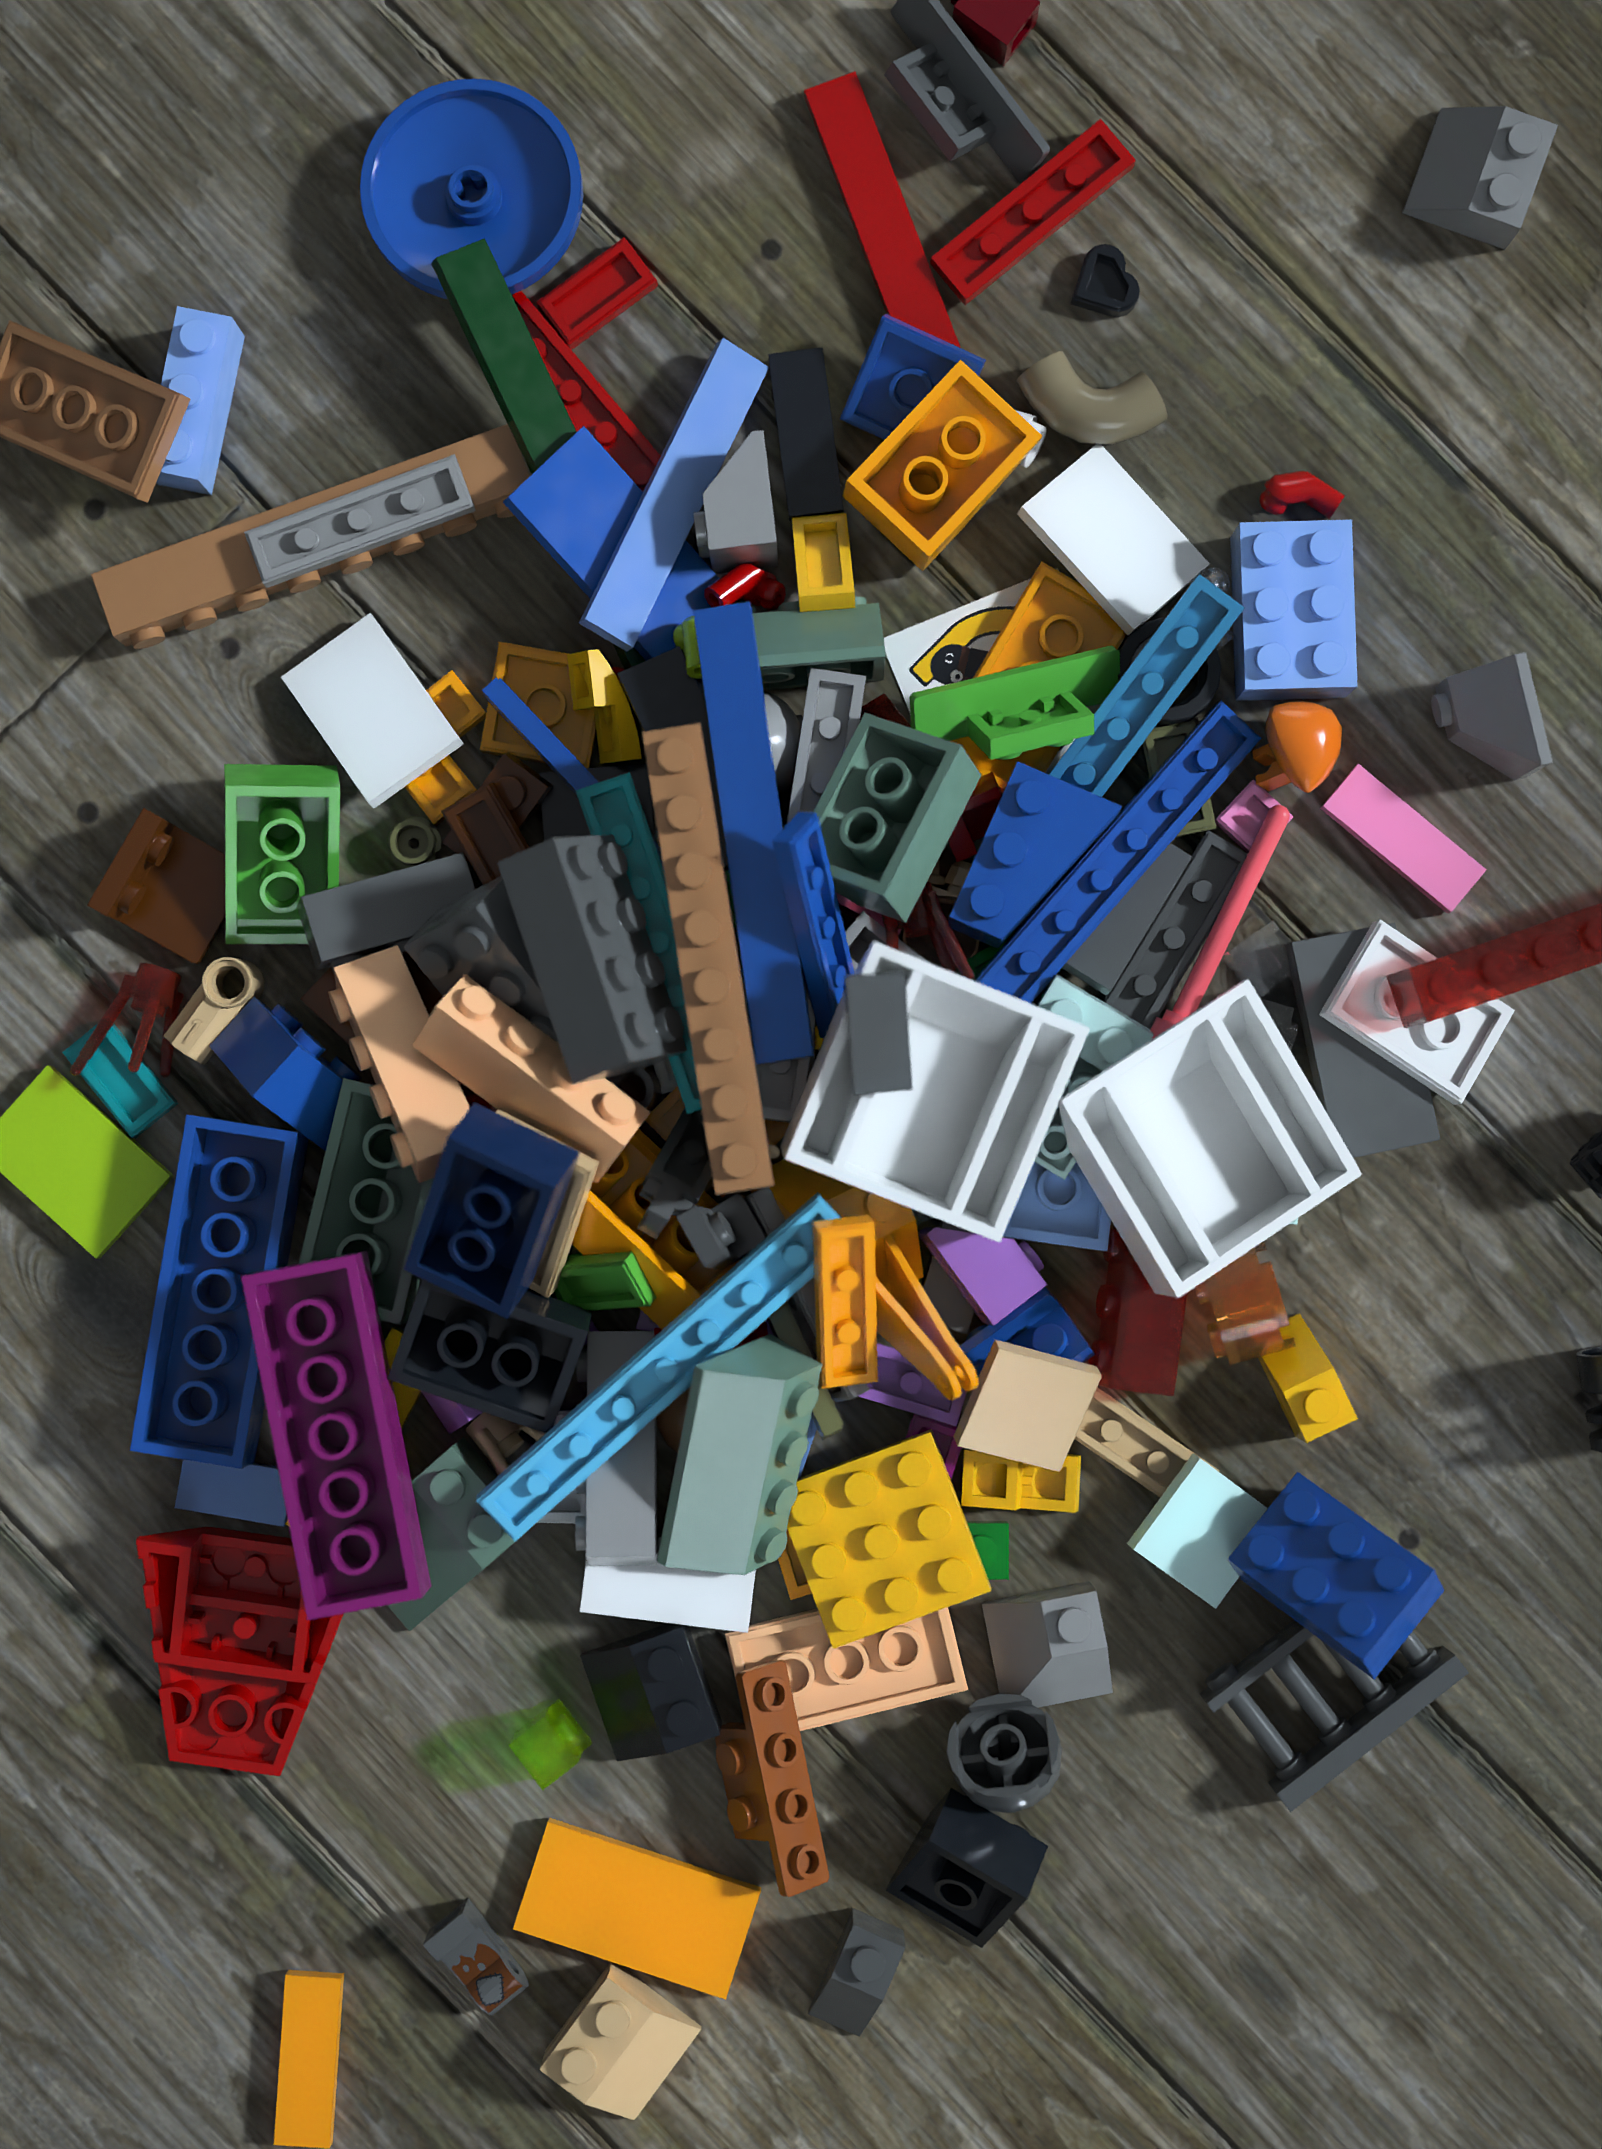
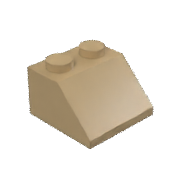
M610 1962L546 2048L539 2070L585 2105L635 2120L701 2031L702 2026L621 1965Z

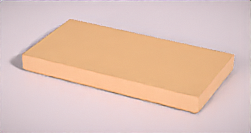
M948 1607L834 1649L828 1638L818 1608L749 1625L748 1633L725 1631L735 1679L738 1672L774 1660L785 1661L800 1731L968 1690Z

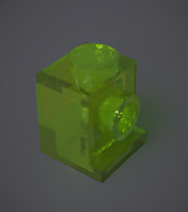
M558 1698L517 1730L508 1746L540 1788L544 1790L579 1763L583 1751L591 1746L593 1742Z

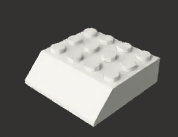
M872 941L854 974L900 970L905 972L913 1090L854 1095L852 1093L844 989L780 1145L783 1156L786 1160L1000 1243L1090 1028Z
M1244 979L1061 1098L1058 1103L1070 1152L1155 1294L1175 1298L1181 1297L1362 1175L1249 979Z

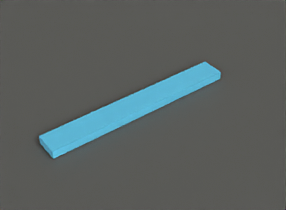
M818 1192L813 1195L479 1492L476 1502L514 1541L518 1540L686 1391L692 1384L695 1365L731 1351L814 1277L812 1221L841 1218V1216Z

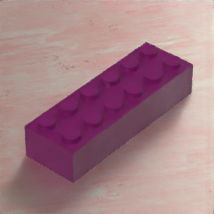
M367 1251L241 1276L307 1620L421 1599L432 1586L392 1380L387 1379L390 1368Z

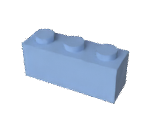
M177 306L161 385L191 400L165 458V463L156 482L158 485L212 495L245 338L234 319L230 316Z

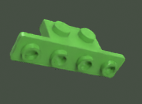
M1106 646L914 692L910 695L911 728L948 741L968 736L991 760L1013 759L1020 756L1022 752L1045 746H1066L1072 743L1074 739L1094 735V714L1087 707L1102 704L1117 684L1118 674L1120 673V652L1114 646Z

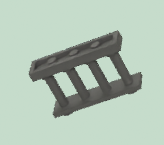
M1293 1620L1236 1666L1232 1662H1228L1211 1673L1205 1680V1684L1208 1687L1200 1695L1213 1713L1226 1703L1233 1709L1276 1765L1274 1769L1276 1776L1268 1784L1288 1810L1292 1812L1465 1677L1469 1672L1456 1655L1444 1646L1437 1651L1433 1648L1426 1649L1412 1631L1399 1648L1400 1652L1409 1662L1406 1667L1409 1673L1391 1686L1389 1682L1382 1683L1378 1677L1372 1679L1322 1641L1365 1697L1362 1701L1365 1707L1347 1720L1345 1717L1338 1718L1289 1655L1314 1635L1297 1621ZM1271 1668L1320 1730L1318 1735L1320 1742L1304 1755L1300 1751L1293 1752L1245 1690L1246 1687Z

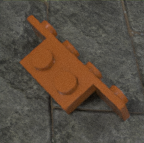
M774 1660L736 1674V1683L745 1723L730 1722L722 1725L720 1735L715 1737L717 1746L716 1760L722 1771L728 1800L727 1815L733 1826L735 1839L769 1842L779 1893L781 1896L792 1897L828 1882L829 1871L787 1666L783 1660Z

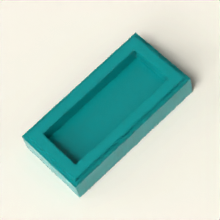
M105 1017L62 1052L131 1138L140 1136L179 1104L110 1018Z

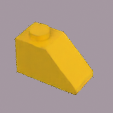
M1300 1313L1248 1336L1296 1438L1308 1443L1358 1419L1334 1367Z

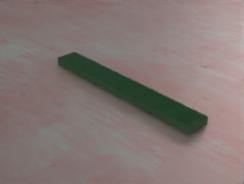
M484 238L436 257L431 265L532 474L577 431ZM613 644L625 670L646 661L634 647L626 652Z

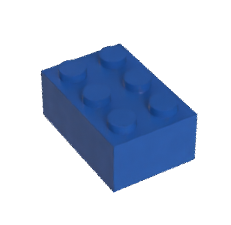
M1299 1472L1294 1475L1227 1559L1243 1582L1372 1679L1378 1676L1444 1592V1588L1433 1568Z

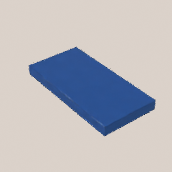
M583 426L515 489L503 503L591 599L643 491L586 427ZM686 540L634 645V648L646 661L676 648L673 632L676 626L682 624L686 618L694 615L693 610L712 608L705 599L704 591L708 586L717 581L719 577L699 557V554Z

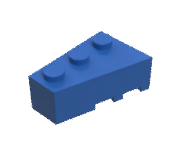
M1017 761L951 911L946 927L998 949L1062 876L1079 860L1081 855L1116 819L1122 806Z

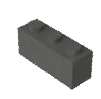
M463 852L302 896L297 909L316 970L331 966L334 974V967L398 945L402 956L409 954L403 946L438 909L475 890Z

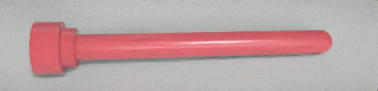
M1275 805L1269 809L1172 1011L1166 1009L1162 1019L1156 1017L1150 1029L1154 1035L1152 1039L1197 1011L1289 821L1290 813L1285 806Z

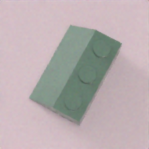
M855 597V608L800 612L799 601L783 603L778 606L779 611L756 613V608L752 606L763 690L808 687L810 668L866 676V682L882 681L884 679L886 655L879 603L867 604L866 598Z
M864 713L813 811L819 819L837 893L858 906L904 923L907 922L981 777L980 772L962 745Z

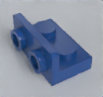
M1046 1287L1042 1288L994 1326L985 1324L974 1329L967 1336L965 1342L959 1346L972 1363L977 1377L981 1373L994 1340L1082 1363L1095 1355L1064 1306Z

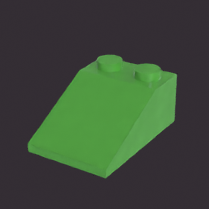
M224 764L226 944H308L297 909L300 898L339 887L340 782L337 765Z

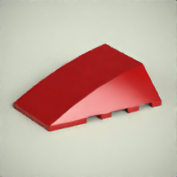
M208 1526L138 1536L136 1546L138 1559H142L145 1576L143 1592L146 1609H150L154 1635L151 1645L154 1662L158 1663L161 1686L158 1691L169 1761L280 1777L344 1613L307 1620L292 1538Z

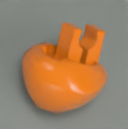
M1291 701L1274 705L1270 708L1265 726L1268 744L1252 752L1254 760L1265 767L1271 764V767L1264 774L1255 776L1256 784L1268 792L1289 783H1293L1305 793H1310L1320 786L1331 773L1340 755L1342 726L1333 711L1322 705L1304 701Z

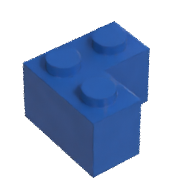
M253 997L211 1043L210 1048L253 1098L326 1151L343 1078L359 1082L362 1077L338 1056L331 1062L323 1058L321 1055L326 1049L313 1036L302 1029L303 1024L281 1004L278 1003L271 1010L256 997Z

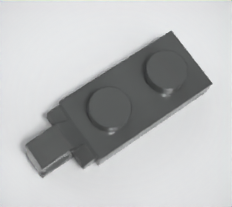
M684 1108L642 1183L644 1187L639 1196L651 1203L637 1229L656 1240L672 1214L677 1217L698 1203L712 1177L702 1110L687 1114L686 1108Z

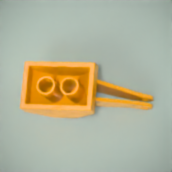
M786 1159L773 1164L775 1186L770 1187L785 1220L818 1192L841 1218L869 1215L874 1221L877 1332L927 1377L948 1400L952 1401L960 1397L961 1387L965 1391H971L978 1387V1377L972 1363L951 1336L918 1281L924 1277L917 1221L911 1208ZM754 1189V1190H750V1191H751V1193H753V1192H755V1191H757V1190H759V1189Z

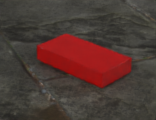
M624 237L538 300L537 305L558 335L573 350L658 287V282Z

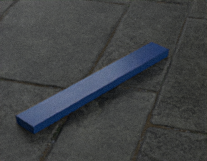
M750 602L693 610L756 1064L763 1065L815 1057L803 967L772 845L773 839L781 832L783 825L752 605Z
M1222 700L1216 703L973 981L1031 1004L1253 749L1261 737Z

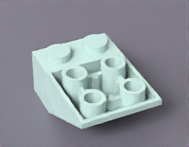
M1058 974L1047 984L1035 1006L1090 1028L1061 1098L1140 1048L1154 1036L1147 1027ZM1058 1105L1034 1162L1065 1180L1076 1160L1068 1147Z

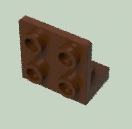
M143 808L87 906L125 924L186 960L199 964L225 921V854Z

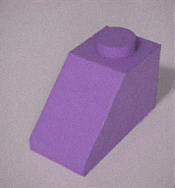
M924 1227L918 1232V1236L982 1323L994 1326L1047 1285L1038 1273L1044 1268V1265L1035 1251L1025 1241L1018 1245L1014 1239L1002 1237L999 1243L976 1233L936 1227Z

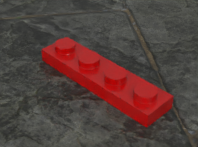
M1098 120L931 257L930 265L966 306L1131 171L1136 160L1103 120Z

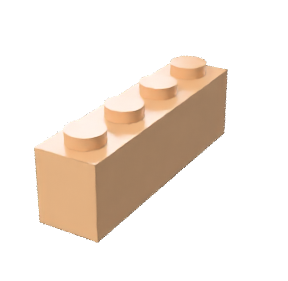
M398 945L334 967L336 989L329 991V998L339 1023L349 1021L356 1037L350 1038L349 1044L359 1070L362 1071L369 1068L376 1085L369 1087L379 1117L383 1119L390 1116L397 1131L396 1134L390 1136L398 1162L402 1168L411 1165L418 1183L434 1178L447 1137L470 1107L458 1080L412 1046L429 1019V1015Z
M466 974L436 1005L412 1045L496 1109L515 1117L598 1161L599 1164L593 1179L596 1183L600 1181L650 1114L649 1110L606 1078L572 1084L559 1043Z

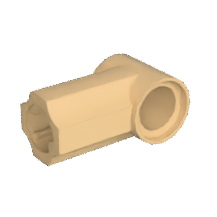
M222 957L214 960L206 968L202 984L169 1027L164 1037L183 1054L205 1065L214 1053L210 1048L211 1043L253 997H256L258 1000L260 999L264 991V978L261 971L255 964L243 959ZM237 968L245 979L244 988L237 997L229 998L223 989V979L228 971Z

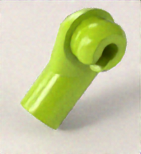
M693 615L686 618L682 624L676 626L673 632V640L676 647L680 646L681 650L683 649L685 653L687 674L692 678L700 679L702 678Z

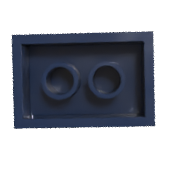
M474 1102L447 1137L403 1270L508 1319L533 1282L580 1152Z

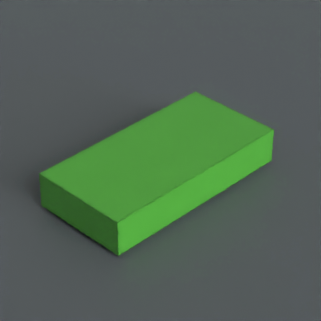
M632 1251L595 1255L569 1254L561 1271L557 1289L554 1291L558 1300L590 1311L650 1306L657 1298Z

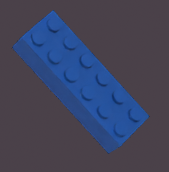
M186 1114L130 1451L243 1469L255 1462L265 1398L241 1276L288 1266L309 1141L302 1133Z

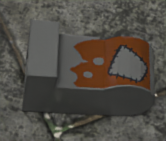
M469 1898L429 1929L423 1946L437 1962L442 1960L465 1987L472 2000L486 2014L494 2015L529 1986L524 1971L509 1953L507 1945Z

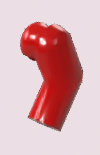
M1296 471L1274 475L1265 482L1266 490L1261 493L1259 502L1264 510L1273 515L1283 514L1289 504L1304 502L1330 519L1345 495L1310 472Z
M743 563L737 565L708 586L704 591V595L711 607L731 605L740 598L755 606L774 610L784 602L786 589L781 582L777 581L776 576L752 564Z

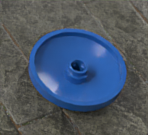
M459 79L443 82L416 93L394 109L383 121L372 138L364 157L360 179V200L366 225L379 252L394 271L415 287L429 294L448 299L431 263L438 256L485 238L512 295L540 280L559 262L567 251L580 222L583 206V180L579 160L567 131L558 118L543 103L530 94L502 82L485 79Z

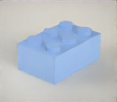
M1352 520L1240 522L1230 537L1232 598L1245 607L1233 623L1235 701L1347 697L1357 687Z

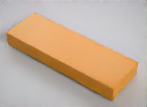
M869 1215L812 1221L817 1361L822 1364L819 1384L822 1389L878 1382L874 1221Z
M288 1970L285 1974L274 2145L330 2149L333 2143L344 1973Z

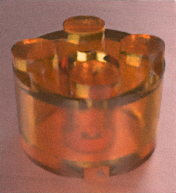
M1264 1241L1195 1287L1199 1303L1203 1304L1211 1301L1216 1322L1209 1323L1206 1327L1215 1357L1218 1359L1227 1356L1230 1365L1296 1347L1293 1335L1282 1338L1279 1328L1288 1326L1290 1323L1270 1261L1259 1264L1256 1253L1267 1250Z

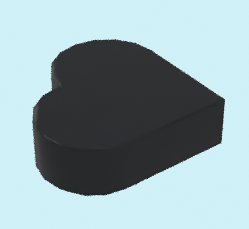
M1101 244L1088 251L1081 268L1071 305L1110 317L1126 316L1134 309L1139 299L1140 288L1134 276L1125 271V258L1118 248L1108 244Z

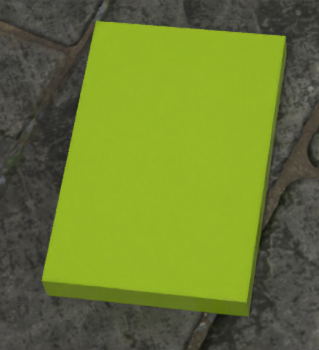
M47 1065L0 1117V1173L96 1259L101 1258L174 1177L167 1168L51 1065Z

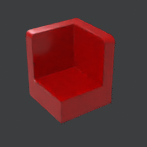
M993 772L980 777L948 840L957 862L977 854L974 841L985 836L1003 794Z

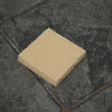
M994 1340L978 1377V1387L973 1389L953 1436L956 1444L959 1447L1060 1472L1102 1375L1097 1366Z

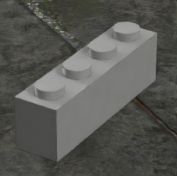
M654 1331L588 1332L587 1348H582L577 1361V1382H587V1396L655 1337ZM656 1417L576 1487L577 1494H586V1516H576V1551L586 1550V1559L589 1566L657 1565Z

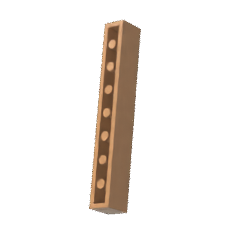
M508 424L95 572L91 576L113 637L126 647L133 645L134 649L148 648L164 641V633L183 626H185L186 630H197L207 627L217 621L216 614L235 607L240 612L259 608L269 602V595L289 588L291 593H298L312 589L321 583V576L341 570L342 574H352L362 571L373 564L372 558L391 551L397 556L412 553L425 545L424 539L445 532L447 537L467 533L477 526L476 520L496 513L498 518L514 516L503 501L530 474ZM455 454L476 511L272 587L266 588L263 585L247 542L245 531Z
M697 723L642 732L715 1195L775 1186L701 725Z

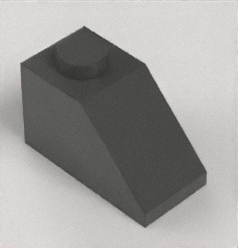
M852 1908L808 2010V2014L860 2037L884 2000L906 1948L904 1930Z

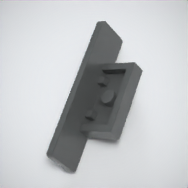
M897 0L891 10V14L917 50L893 61L884 76L950 162L988 142L1016 180L1020 183L1024 182L1036 171L1050 152L1049 145L1038 129L1028 119L1006 87L975 49L972 42L955 23L940 0Z

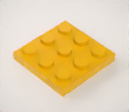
M932 1429L797 1479L798 1494L791 1507L787 1529L833 1649L991 1592V1584Z

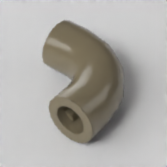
M1063 351L1053 353L1036 362L1016 380L1031 407L1052 430L1079 443L1113 445L1146 433L1165 422L1168 417L1165 404L1158 389L1145 373L1140 372L1109 389L1093 388L1085 384L1078 377Z

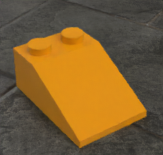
M960 360L846 480L842 497L919 569L924 571L1041 440L1042 435Z

